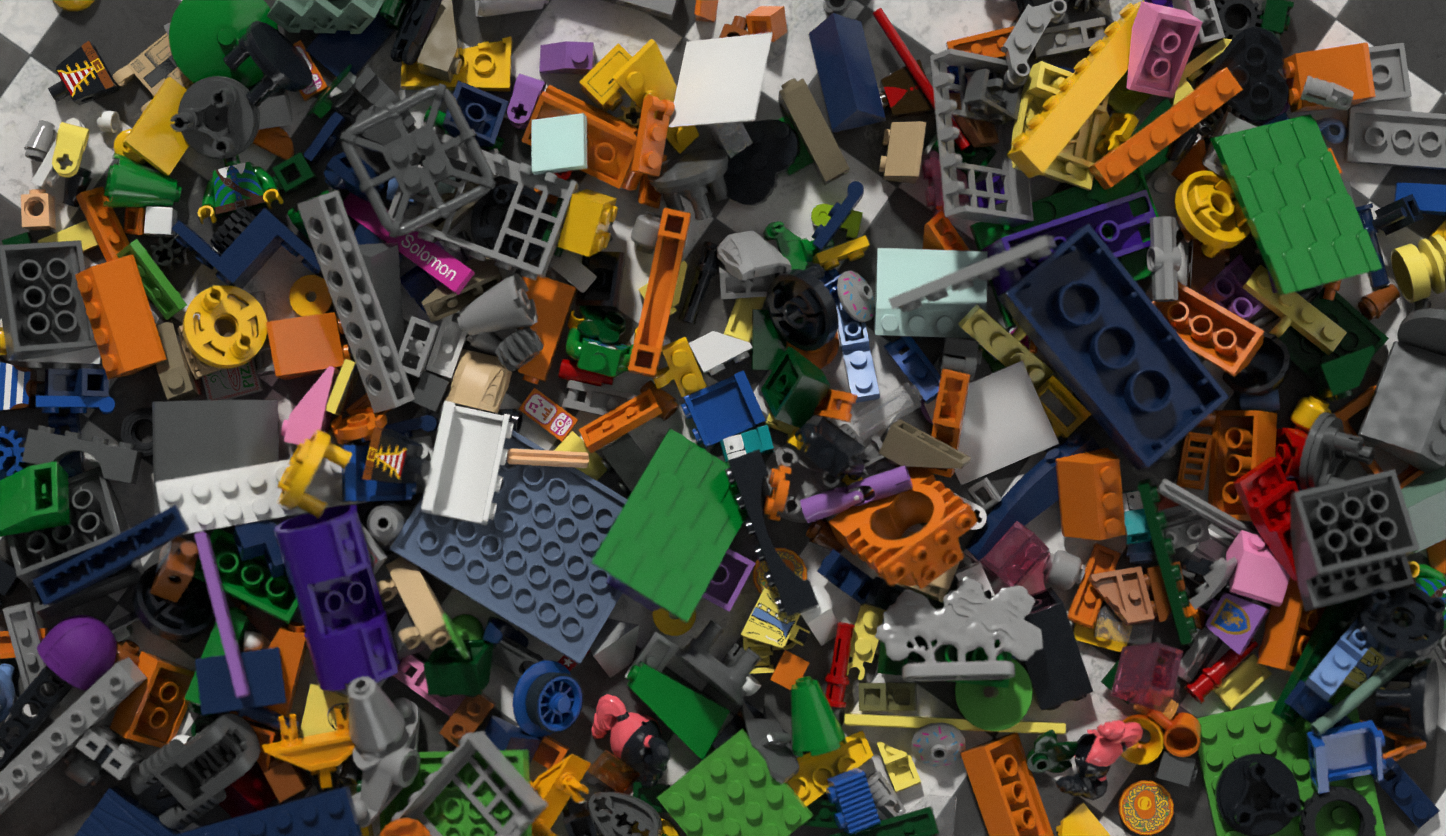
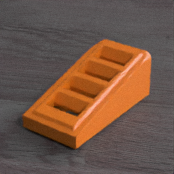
M1188 432L1182 438L1176 480L1177 486L1204 490L1213 435ZM1190 441L1202 442L1203 448L1190 446ZM1188 452L1200 453L1202 457L1201 459L1188 457ZM1186 463L1199 464L1200 470L1186 468ZM1184 474L1198 475L1199 479L1198 481L1184 479Z

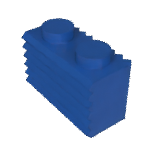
M853 768L827 779L829 787L826 788V793L831 804L835 803L838 813L834 814V818L840 830L843 829L851 835L880 823L864 771L859 768Z

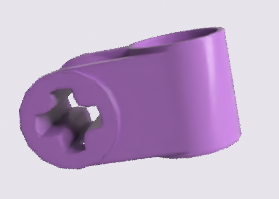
M523 74L518 75L507 108V115L513 127L517 129L527 128L541 93L545 91L546 82ZM521 110H524L526 116H521L520 119H517L515 113H520Z

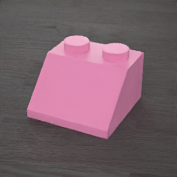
M1241 530L1225 550L1227 561L1233 557L1238 561L1229 579L1230 592L1280 607L1290 575L1275 558L1261 536Z

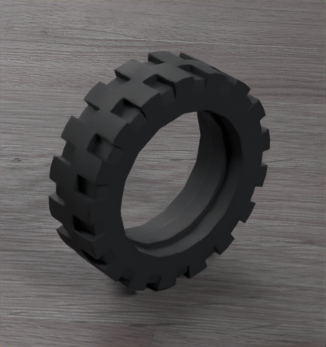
M1329 786V792L1318 794L1315 791L1313 796L1305 801V806L1300 811L1299 830H1301L1302 836H1318L1315 828L1318 812L1327 803L1337 800L1347 802L1358 813L1360 826L1356 836L1376 835L1374 829L1375 825H1377V820L1373 815L1374 810L1372 806L1368 804L1364 796L1342 786Z

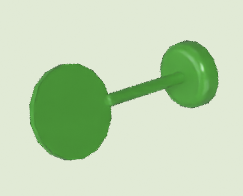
M447 613L442 614L445 625L452 637L450 640L454 641L465 659L469 658L463 640H483L484 628L478 618L470 614H461L455 616L452 620Z

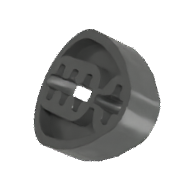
M597 792L589 799V808L594 822L604 836H643L641 833L632 834L633 828L630 825H620L622 820L619 816L626 814L628 815L627 821L629 823H639L637 828L640 831L649 830L648 836H661L662 822L658 812L639 798L620 792ZM598 799H606L605 805L612 811L608 809L599 810L600 804L597 802Z

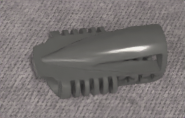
M226 713L186 743L173 739L134 767L130 772L132 790L143 806L159 817L163 825L172 829L183 830L225 800L226 792L224 788L245 774L258 759L260 742L255 731L247 721L236 714Z

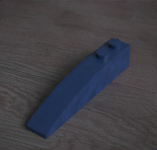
M1081 429L1079 432L1071 434L1067 441L1058 448L1050 450L998 502L987 516L985 525L977 530L967 545V550L978 561L1057 502L1059 494L1055 459L1101 449L1095 439L1084 429Z
M174 505L32 581L44 605L59 603L150 554L182 535L189 528L178 506Z

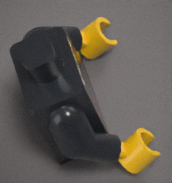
M823 417L817 426L807 423L798 430L794 429L786 443L795 446L799 451L805 444V456L816 463L819 468L824 469L834 477H838L843 473L846 474L841 480L843 484L850 485L862 480L861 475L865 465L859 456L866 447L828 419Z

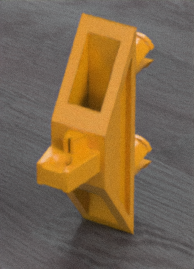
M345 704L344 717L339 706H334L337 724L336 731L306 737L298 736L297 717L295 714H289V728H287L283 715L279 716L278 721L280 723L282 740L263 744L262 747L265 753L307 769L311 772V775H317L321 789L332 787L330 772L336 771V766H339L353 753L356 745L352 742L349 735L348 704Z
M571 754L539 775L535 781L530 780V786L548 804L532 822V836H557L550 829L569 798L572 797L575 802L579 803L584 801L579 791L589 793L588 788L582 785L580 781L591 765L590 762Z

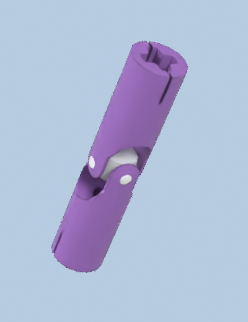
M903 465L851 483L847 487L834 488L801 499L800 503L805 519L810 523L844 512L853 505L861 506L913 489L907 467ZM862 486H870L874 492L869 497L864 498Z

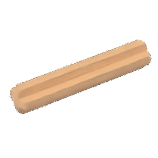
M509 449L507 462L514 465L587 468L589 465V454L587 452Z

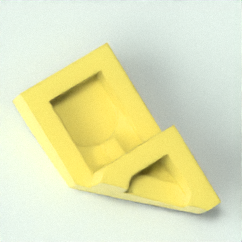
M881 741L877 742L878 749L896 793L921 784L911 756Z

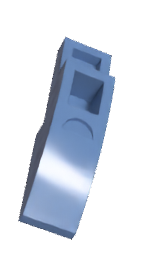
M835 298L834 302L839 318L838 335L850 392L858 396L856 403L880 399L865 322L856 321L848 315L840 299Z
M1357 619L1305 682L1308 687L1326 701L1371 647L1361 634Z

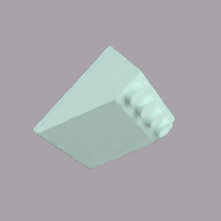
M877 248L875 335L972 338L958 323L976 304L987 312V281L976 279L973 281L974 286L959 292L951 289L947 291V297L935 302L924 300L922 301V307L910 312L892 309L889 298L987 259V251Z

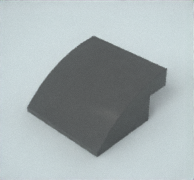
M278 400L152 402L154 513H160L155 482L279 461Z
M100 466L68 478L70 524L7 535L17 577L30 588L35 611L43 619L137 584L144 573L141 560L139 559L67 599L50 605L43 604L32 581L129 529L109 479L103 478Z
M1395 469L1291 494L1290 523L1292 551L1305 612L1372 596V592L1376 589H1383L1389 592L1414 584L1406 556L1419 551L1420 548Z

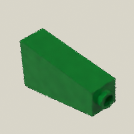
M230 607L229 612L240 651L245 631H247L249 626L248 616H245L244 611ZM217 620L201 658L225 655ZM195 671L184 700L190 712L202 715L197 674ZM217 713L202 716H208L215 719Z
M641 660L638 666L634 664L627 675L629 680L627 685L699 758L704 759L730 711L721 704Z

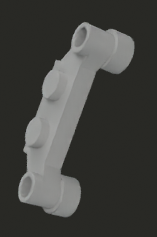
M1053 0L1052 2L1035 7L1028 4L1001 48V51L1006 55L1008 70L1004 75V82L1009 88H1021L1027 81L1028 74L1030 73L1027 59L1046 27L1057 26L1063 20L1064 12L1067 9V4L1064 0Z

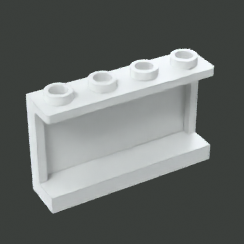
M444 401L421 512L481 525H487L488 519H494L497 503H492L493 493H499L502 476L497 475L499 465L505 466L508 449H503L505 438H511L514 424L509 422V414L498 415L455 406L454 402Z

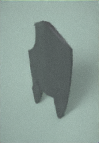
M742 703V716L745 720L752 747L766 761L770 776L780 784L786 783L799 772L798 761L789 743L790 734L783 732L768 705L763 707L764 719H757L753 717L746 704Z

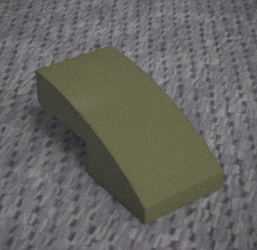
M859 683V711H916L917 683Z

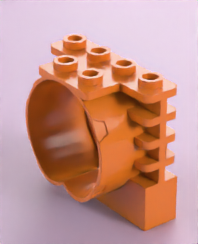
M907 467L913 489L861 506L853 505L832 518L828 523L836 540L854 556L857 554L859 559L863 562L866 561L868 567L875 569L876 573L885 579L889 585H917L920 589H923L964 558L960 549L959 537L976 525L977 518L972 507L967 503L964 504L963 500L959 496H955L949 488L945 489L944 484L936 481L934 474L926 467ZM874 490L864 495V498L869 497ZM919 523H928L918 533L900 539L909 527Z

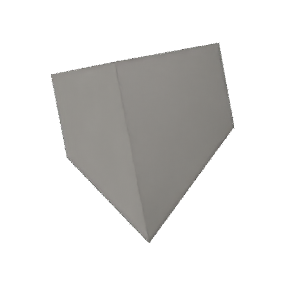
M607 618L589 648L610 678L633 663L639 625Z

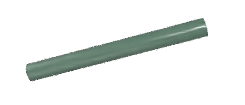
M1393 659L1312 723L1310 728L1317 736L1322 735L1416 659Z

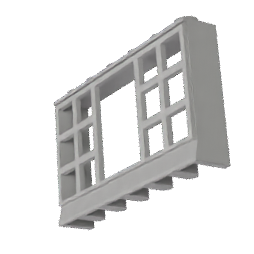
M947 49L930 56L945 217L1011 227L1034 221L1030 179L1022 171L1013 168L1012 160L1007 156L1011 150L1014 121L998 125L1002 169L961 163V155L955 154L953 139L958 138L960 131L958 128L952 127L951 115L989 122L988 116L968 111V105L963 103L966 91L964 68L975 71L988 69L990 70L989 73L993 74V78L1004 80V75L1008 70L1007 60L955 49ZM946 64L958 67L959 85L953 84L954 75L947 73ZM1004 82L1002 91L1010 90L1011 88ZM949 90L960 92L962 110L956 109V101L950 100ZM956 168L967 170L969 189L965 188L963 182L957 181ZM974 171L985 173L987 192L976 190ZM992 174L1003 176L1005 194L994 193ZM959 194L970 196L971 206L964 205L960 207ZM977 197L988 198L989 209L979 208L977 206ZM995 200L1006 202V212L995 209Z
M435 133L441 144L453 139L451 136ZM464 143L445 152L448 158L450 157L467 164L464 172L471 173L473 166L477 167L467 145ZM482 150L492 173L518 182L494 249L490 250L448 234L456 210L449 213L450 216L447 217L442 232L423 226L415 230L419 232L417 237L432 243L434 238L444 241L443 247L456 252L463 248L470 251V257L480 261H485L486 257L496 261L495 266L508 271L511 270V267L522 270L520 275L532 280H536L537 276L545 279L562 233L571 196L578 191L579 184L573 180L569 182L560 179L557 175L550 172L534 175L532 167L522 162L519 164L508 160L505 156L498 153L492 154ZM414 154L413 160L410 162L411 166H418L422 156ZM449 178L441 181L458 188L455 198L463 194L467 181L462 179L460 183ZM399 185L388 211L393 222L403 195ZM524 185L543 191L536 210L517 204ZM430 191L427 198L416 194L410 197V199L424 203L420 215L428 212L430 206L437 207ZM548 194L564 199L557 218L542 213ZM515 209L534 216L527 235L508 228ZM403 218L402 224L410 220ZM539 218L555 224L548 243L533 238ZM506 234L525 240L518 259L499 253ZM530 243L545 248L539 267L523 262Z
M484 731L469 732L459 740L458 744L460 746L454 752L444 757L439 770L433 772L425 779L424 783L426 785L420 791L410 796L407 801L409 804L405 809L397 812L391 818V822L400 818L415 820L419 818L430 831L431 836H442L423 812L451 780L455 782L498 832L496 836H521L548 804L485 735ZM477 751L490 763L486 770L473 757ZM468 761L481 775L470 788L457 775ZM494 770L507 783L503 789L490 776ZM484 781L497 793V796L487 807L474 795V792ZM511 789L524 802L520 809L507 795ZM501 800L514 813L513 817L504 827L491 814L492 810Z

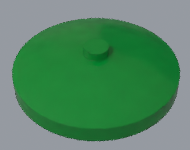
M183 0L172 16L168 35L170 52L176 66L192 83L207 77L224 76L240 82L246 88L255 85L261 80L263 73L251 56L235 71L225 64L223 57L228 55L239 44V39L255 21L264 22L279 31L278 24L267 17L270 11L269 6L264 0Z

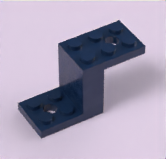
M266 208L257 215L222 255L181 221H178L171 228L177 233L175 239L191 252L195 249L198 252L195 257L211 270L216 268L218 272L215 275L229 286L236 285L243 289L281 246L296 258L301 255L303 257L301 263L316 276L320 272L322 273L315 252Z

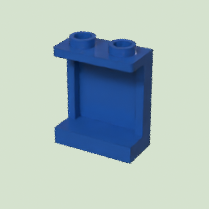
M744 370L698 392L684 396L683 398L686 403L681 404L687 420L693 418L697 427L692 429L698 445L704 443L705 448L766 421Z
M341 446L343 450L352 453L348 464L344 469L342 468V502L412 500V495H416V482L414 484L362 479L370 446Z
M1372 720L1329 728L1320 736L1315 735L1313 732L1307 733L1310 778L1318 794L1329 792V782L1368 774H1374L1377 781L1384 780L1383 770L1387 769L1386 759L1382 758L1381 747L1385 746V739L1382 730H1377Z

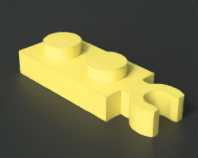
M867 604L860 605L854 624L855 628L850 652L852 661L848 663L847 676L852 667H857L859 669L858 680L864 678L865 669L863 663L864 661L869 663L873 661L879 641L875 638L877 627L882 625L886 610Z

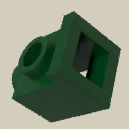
M1264 0L1261 6L1262 15L1260 16L1262 24L1259 27L1272 31L1280 39L1283 31L1288 30L1290 15H1287V13L1293 8L1294 2L1287 0Z
M301 152L272 168L276 176L272 177L280 192L285 190L287 194H291L312 181L318 180L309 162ZM292 172H298L299 174L298 179L295 181L290 180Z

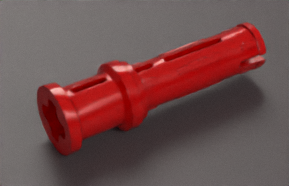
M837 622L831 670L825 677L827 682L825 696L831 707H846L844 697L846 685L850 683L847 669L855 625Z
M1251 640L1243 655L1236 653L1231 648L1211 668H1203L1201 670L1202 674L1192 684L1184 686L1186 691L1195 701L1203 704L1205 702L1204 698L1214 688L1222 686V679L1251 651L1257 648L1258 643Z

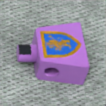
M1224 593L1220 601L1212 598L1198 608L1210 615L1205 626L1240 655H1243L1269 610L1228 593Z

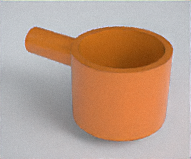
M1155 706L1149 710L1147 715L1165 729L1164 745L1171 754L1177 757H1188L1198 750L1201 738V725L1196 717L1189 713H1176L1170 720Z

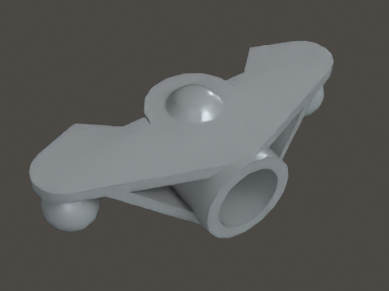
M399 697L392 702L401 712L405 722L404 733L397 743L393 741L386 745L387 749L379 752H367L360 750L356 745L354 747L353 760L357 767L363 770L361 792L352 796L361 828L369 826L403 788L408 787L417 776L420 766V755L417 751L420 709L407 698Z

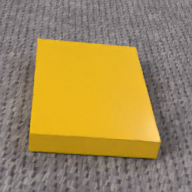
M171 77L166 78L123 141L127 147L165 176L170 175L189 147L182 132H177L171 127V124L175 122H170L171 118L178 114L181 99L187 89Z

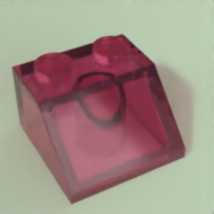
M1016 521L980 562L1006 588L1022 586L1049 556L1050 550L1031 530Z

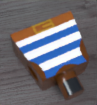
M0 362V413L34 409L36 396H45V381H37V370Z

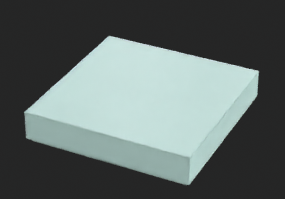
M584 113L531 120L532 173L534 175L546 174L547 172L556 173L587 169V116Z

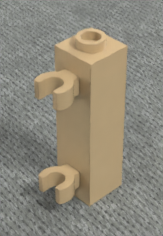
M401 556L387 564L386 567L392 578L381 580L377 583L379 595H382L386 602L393 599L397 592H399L416 625L405 628L398 633L402 642L406 644L409 650L417 647L422 640L426 642L431 650L446 644L452 637L442 617L444 612L423 570Z

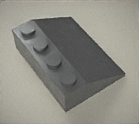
M81 240L0 245V312L8 361L36 359L97 346L75 277L76 274L86 270Z
M1395 341L1389 352L1358 436L1363 437V439L1426 474L1444 467L1446 463V356Z

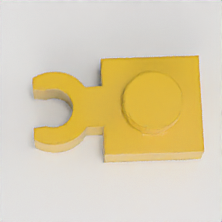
M1112 114L1101 133L1104 139L1096 147L1101 156H1104L1107 151H1112L1121 142H1125L1130 138L1139 122L1135 114Z

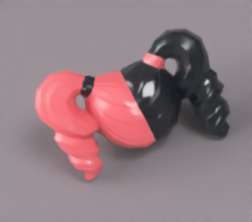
M609 694L602 696L596 707L594 722L591 728L592 736L594 739H601L608 731H611L610 744L613 753L624 763L630 765L644 762L645 769L641 778V786L643 789H650L664 775L670 759V750L666 742L661 739L662 732L657 720L648 715L627 712L624 703L616 696Z
M1115 720L1099 725L1097 730L1088 729V734L1082 735L1077 741L1078 749L1075 754V762L1079 767L1078 774L1059 778L1056 781V787L1059 788L1060 792L1070 796H1083L1091 800L1103 797L1107 791L1108 781L1106 775L1111 768V764L1124 751H1127V748L1137 744L1142 738L1143 729L1139 723H1124L1123 721Z

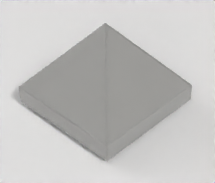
M987 477L968 489L977 504L985 511L1002 500L996 487Z

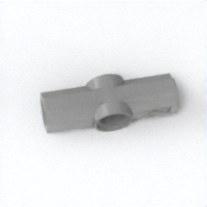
M1171 216L1153 217L1150 219L1151 247L1147 252V267L1152 272V298L1156 302L1177 301V272L1181 267L1182 256L1179 247H1176V220Z

